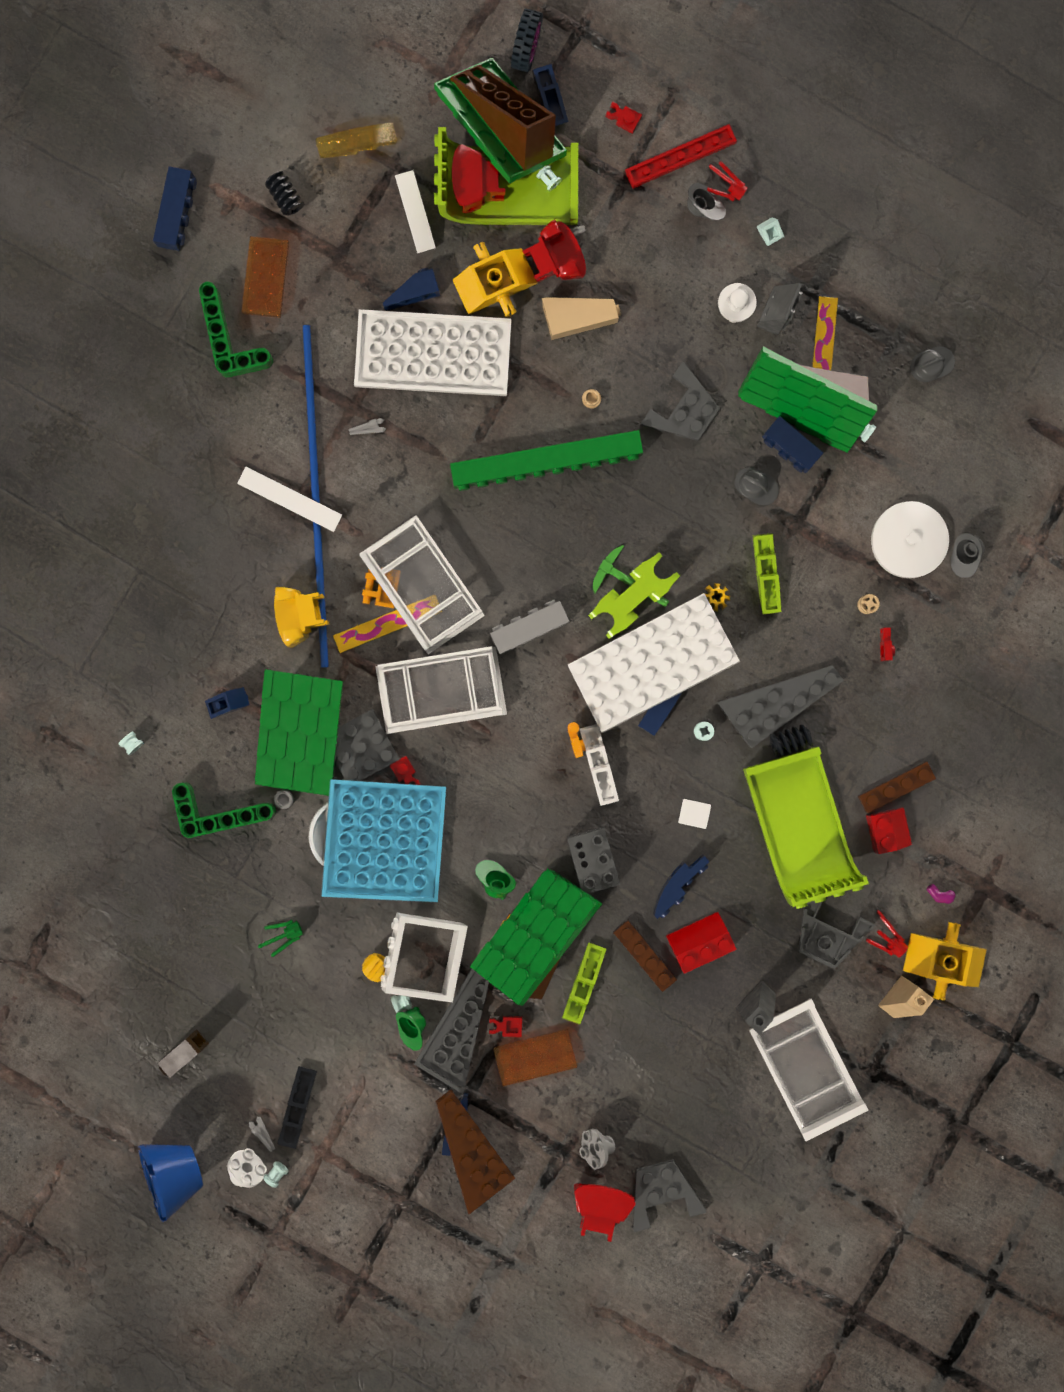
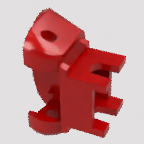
M463 144L456 148L452 160L453 192L456 201L462 206V213H471L479 210L485 205V201H504L505 188H499L498 175H501V173L492 165L491 161H485V157H482L481 152Z
M555 219L552 220L540 232L539 243L522 251L526 258L533 257L540 272L534 275L538 283L553 275H556L557 278L560 277L562 280L582 279L586 275L585 258L573 232L563 222H557Z
M574 1184L576 1208L582 1216L580 1223L581 1236H585V1231L590 1230L608 1234L607 1241L611 1242L615 1223L619 1224L620 1221L624 1222L636 1205L635 1198L622 1190L595 1184Z

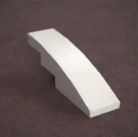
M414 171L395 175L417 253L436 248Z
M598 725L580 728L600 806L619 801Z

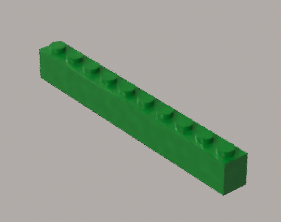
M637 430L450 463L454 488L459 489V491L469 490L470 486L477 485L478 488L489 486V483L492 482L504 484L509 479L522 481L526 479V476L534 475V478L545 476V473L549 472L561 474L566 469L578 471L582 470L583 466L588 465L591 468L602 466L601 463L609 462L610 465L617 464L622 459L635 461L639 459V456H642L643 449L640 432Z

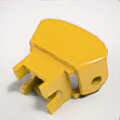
M275 588L274 610L276 623L282 641L287 647L294 648L309 638V633L312 632L311 628L330 625L328 620L321 618L318 600L324 599L323 594L317 592L304 595L299 590L292 588Z

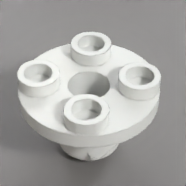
M730 284L720 293L718 299L719 311L724 318L732 323L745 321L755 311L756 296L752 289L744 284Z
M249 1148L235 1152L230 1157L227 1165L231 1182L236 1186L246 1188L258 1185L264 1178L267 1170L262 1160Z

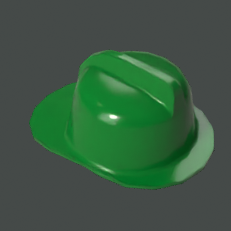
M484 860L476 865V876L482 882L485 892L490 897L504 900L507 894L515 889V879L497 862Z
M414 1007L405 1012L396 1013V1021L402 1041L408 1048L415 1051L420 1050L423 1046L422 1032L426 1026V1021L421 1015L420 1009Z

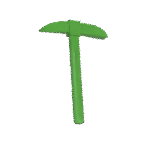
M624 545L614 549L598 568L599 570L592 585L595 594L606 574H611L629 586L636 582L615 569L612 565ZM661 597L657 603L666 607L669 600Z

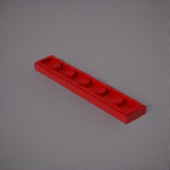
M730 124L627 168L625 173L632 189L730 147L737 143V139Z

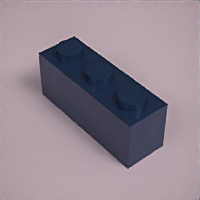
M780 416L762 436L767 446L777 449L779 451L778 454L784 460L789 459L793 463V467L801 473H807L823 454L820 449Z

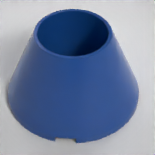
M142 1144L138 1146L140 1148L138 1152L149 1191L152 1193L153 1203L162 1222H165L203 1187L200 1169L190 1145Z

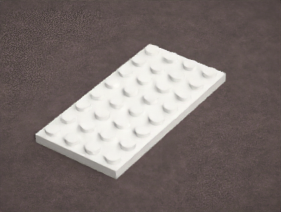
M359 310L354 386L507 396L511 319Z
M703 593L568 664V667L601 733H604L734 666L740 660L707 597Z

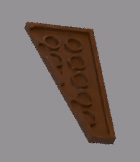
M449 1090L435 1102L468 1214H471L511 1183L515 1177L453 1091Z

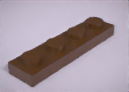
M924 762L858 795V798L865 812L870 813L935 780L936 777L928 762Z
M628 920L613 931L662 992L677 981L675 976Z

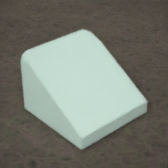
M770 218L757 226L767 246L784 237L779 221L776 218Z

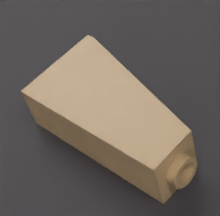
M542 298V306L552 340L618 323V316H621L619 305H615L614 299Z
M901 975L878 1006L893 1018L919 1016L924 1014L934 999Z

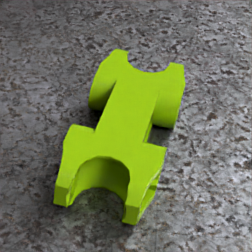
M660 552L649 560L642 562L630 573V576L636 582L619 595L613 588L588 615L591 619L603 612L613 616L614 626L606 634L609 639L620 631L625 630L639 618L633 609L649 596L654 603L657 602L680 577L677 572L666 579H660L655 575L654 566L662 557Z

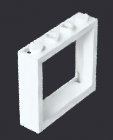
M396 913V918H394L391 924L393 929L392 937L388 939L389 953L384 959L385 973L380 979L381 989L388 994L453 1003L468 926L460 922ZM405 923L454 930L441 993L393 987Z

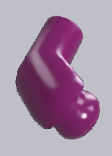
M934 884L926 888L928 893L938 903L950 904L956 897L954 891L940 892Z

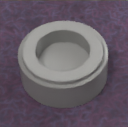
M288 790L278 791L274 796V803L280 809H287L293 805L294 796Z

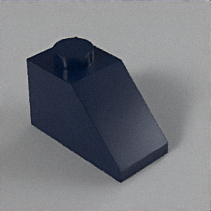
M244 687L223 692L205 701L211 719L250 705Z

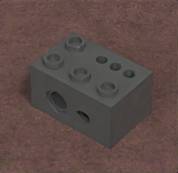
M603 826L567 836L580 887L583 891L589 894L620 885Z

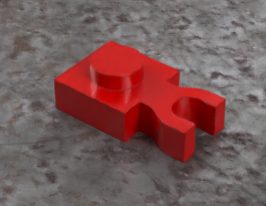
M612 102L610 108L616 112L610 113L607 111L605 117L611 120L616 119L618 127L633 134L642 118V114L627 106L622 110L617 103Z
M891 628L880 629L881 661H891L895 656V646L892 645Z
M407 756L389 765L399 782L404 780L405 784L415 782L416 785H421L419 780L412 775L416 771Z
M503 1016V1021L496 1018L489 1019V1023L497 1025L495 1029H489V1034H496L502 1031V1037H522V1016Z

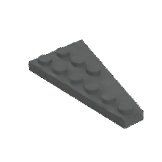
M833 665L719 701L717 704L750 749H752L844 680Z
M473 969L470 970L453 998V1003L451 1002L414 1062V1065L462 1094L465 1089L489 984L486 979Z

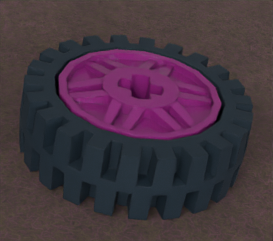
M524 9L514 41L511 60L512 68L525 72L530 71L538 47L543 13Z

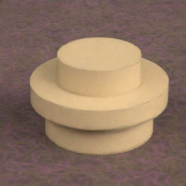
M589 389L584 392L582 402L587 408H596L601 402V395L597 390Z

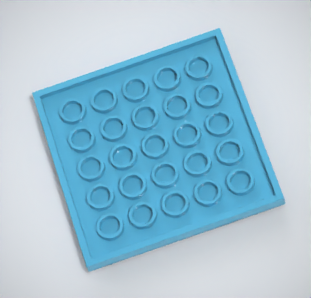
M330 779L321 896L438 902L446 787Z

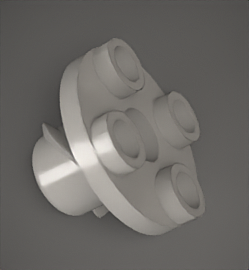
M597 1129L583 1131L582 1147L579 1150L580 1156L586 1159L587 1163L594 1170L603 1168L607 1164L608 1155L615 1151L614 1140L608 1135H602Z

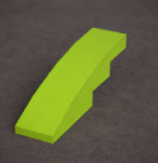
M773 534L753 535L756 575L762 614L782 612Z
M588 942L562 1019L581 1024L606 953V948Z

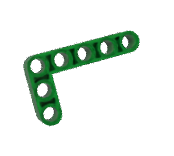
M202 283L199 287V294L215 366L219 373L224 377H233L270 368L273 364V357L265 348L233 354L220 293L213 283ZM208 290H214L211 296H206ZM212 308H218L216 314L210 315ZM217 326L222 327L219 333H214V329ZM220 345H226L223 352H218ZM262 355H267L265 362H259V358ZM248 359L249 362L246 366H240L242 360ZM225 363H230L229 369L223 371L222 366Z
M183 782L176 784L172 789L180 831L187 838L272 819L276 814V808L272 803H262L200 818L192 785ZM181 786H184L187 790L184 797L179 793ZM185 805H188L191 808V813L189 815H186L183 812V808ZM264 806L270 809L271 813L268 817L262 814ZM245 811L251 813L252 818L250 821L244 819L243 814ZM226 815L232 817L233 822L231 825L225 823ZM208 819L214 822V827L212 830L208 829L206 826V821ZM190 823L195 826V832L193 834L189 833L187 830V827Z

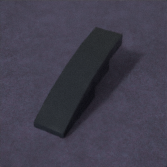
M298 1066L277 1142L278 1145L293 1149L297 1148L317 1071Z

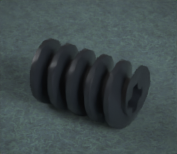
M279 171L266 180L265 186L269 189L278 207L281 208L282 214L293 215L301 210L305 204L304 202L297 203L301 197L299 195L294 196L297 193L296 189H291L293 184L291 182L286 183L289 180L288 176L282 177L284 172Z
M803 724L799 725V730L796 727H792V733L789 729H786L784 734L779 731L777 737L774 734H770V744L775 757H777V752L784 756L785 749L790 754L791 747L796 751H799V745L806 749L807 742L813 747L810 731Z

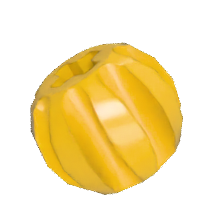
M714 583V589L708 585L705 588L708 594H705L710 605L713 606V611L718 612V606L724 610L727 607L724 600L730 601V595H725L728 589L725 586L723 589H720V583ZM714 593L720 595L718 602L716 599H712Z
M373 953L364 960L362 971L368 979L374 982H381V976L385 973V957L381 954Z

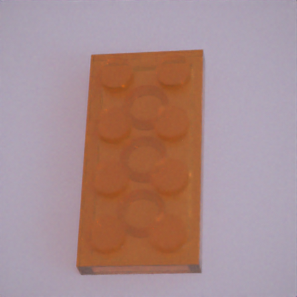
M250 236L242 303L243 314L281 318L289 249L288 240Z
M568 1029L493 1048L503 1086L577 1068Z

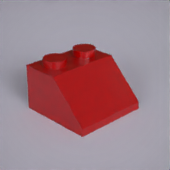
M904 807L866 815L874 853H888L912 845Z

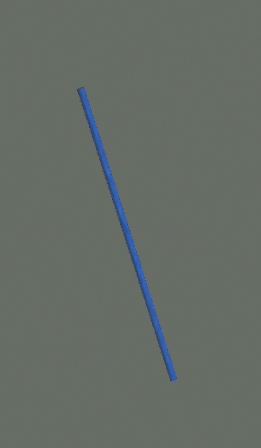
M303 325L312 500L320 503L310 325ZM313 522L317 592L324 595V599H319L318 602L321 618L326 620L321 525ZM325 625L319 627L321 668L329 667L327 627Z

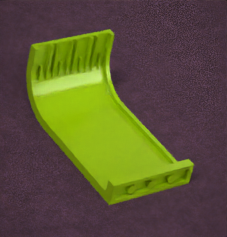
M438 127V134L434 136L435 147H438V154H434V164L438 166V173H434V185L438 186V193H434V205H438L441 216L454 222L475 225H547L554 219L566 225H578V143H571V147H565L567 150L566 156L549 164L553 173L562 179L559 185L552 191H548L547 185L536 177L541 169L533 173L531 172V174L512 183H509L502 175H498L499 188H505L504 201H485V205L479 210L471 213H462V206L456 201L452 186V160L456 148L461 144L448 138L446 127ZM467 146L481 152L482 157H485V161H491L480 147Z
M820 747L809 748L743 769L778 883L788 904L792 907L796 906V909L808 906L807 903L815 901V903L827 900L826 897L831 895L834 897L845 895V891L851 889L852 891L862 890L864 885L869 884L867 876L862 875L857 869L849 851L820 757Z

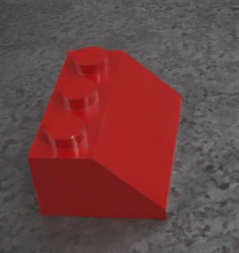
M718 912L666 935L684 974L737 950Z

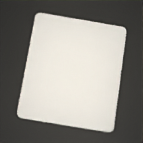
M683 799L678 822L706 829L711 805Z

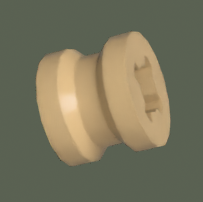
M873 594L862 596L857 603L859 611L863 614L876 612L880 605L879 599Z

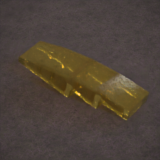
M392 122L336 132L316 138L315 141L320 158L356 155L358 151L374 150L377 146L396 144L397 137Z

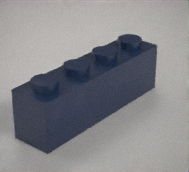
M168 167L153 242L157 247L180 251L181 245H184V229L189 223L188 210L192 208L193 204L192 191L196 189L197 179L190 170Z

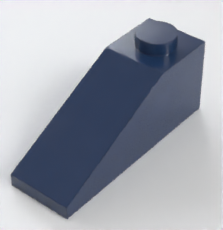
M423 268L418 273L412 275L383 302L385 311L440 296L433 269Z

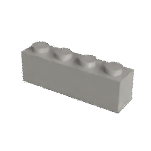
M552 600L544 604L545 608L541 610L535 608L528 611V616L524 618L517 616L509 620L511 623L509 625L503 626V624L492 628L493 632L490 634L499 654L506 653L568 624L570 621L561 602Z

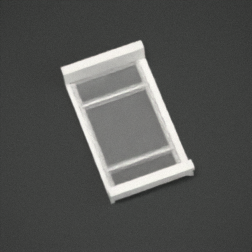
M416 515L360 553L364 563L428 654L485 616Z
M484 647L375 666L386 734L507 715L496 647Z
M809 998L807 1001L775 1016L773 1021L760 1035L753 1028L749 1029L805 1141L868 1111L812 999Z

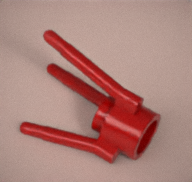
M720 161L719 165L734 181L710 164L709 168L730 184L727 190L730 194L709 187L707 191L726 197L732 202L735 198L740 200L748 188L745 186V183L739 180L723 162Z
M877 910V914L895 937L891 939L878 930L877 933L888 942L887 947L870 939H866V942L886 951L891 956L894 954L899 958L908 949V946L904 943L905 939L897 933L885 916Z

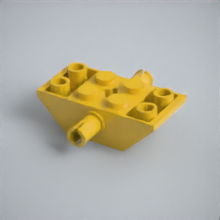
M480 242V247L476 244L473 248L480 261L467 267L453 279V283L468 315L496 302L500 303L505 317H509L510 312L511 315L515 314L517 311L510 300V296L538 284L526 256L522 252V248L503 250L490 256L485 242ZM492 277H495L498 281H492Z
M948 922L946 937L943 940L910 933L903 971L934 979L936 985L933 998L945 1001L947 987L950 983L968 987H979L987 949L960 944L957 939L961 925Z

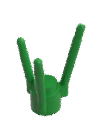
M293 920L265 926V930L280 927L286 928H284L283 934L259 944L258 948L260 949L287 937L290 940L274 951L271 957L280 953L303 935L298 921L293 922Z

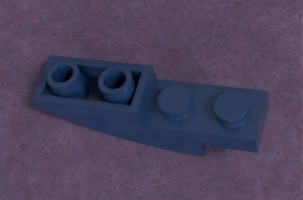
M703 854L689 867L682 862L669 876L655 904L653 915L657 919L659 917L664 918L670 912L669 908L672 905L680 904L685 899L684 895L686 894L681 887L683 885L687 887L694 880L692 877L695 874H701L708 868L709 860Z

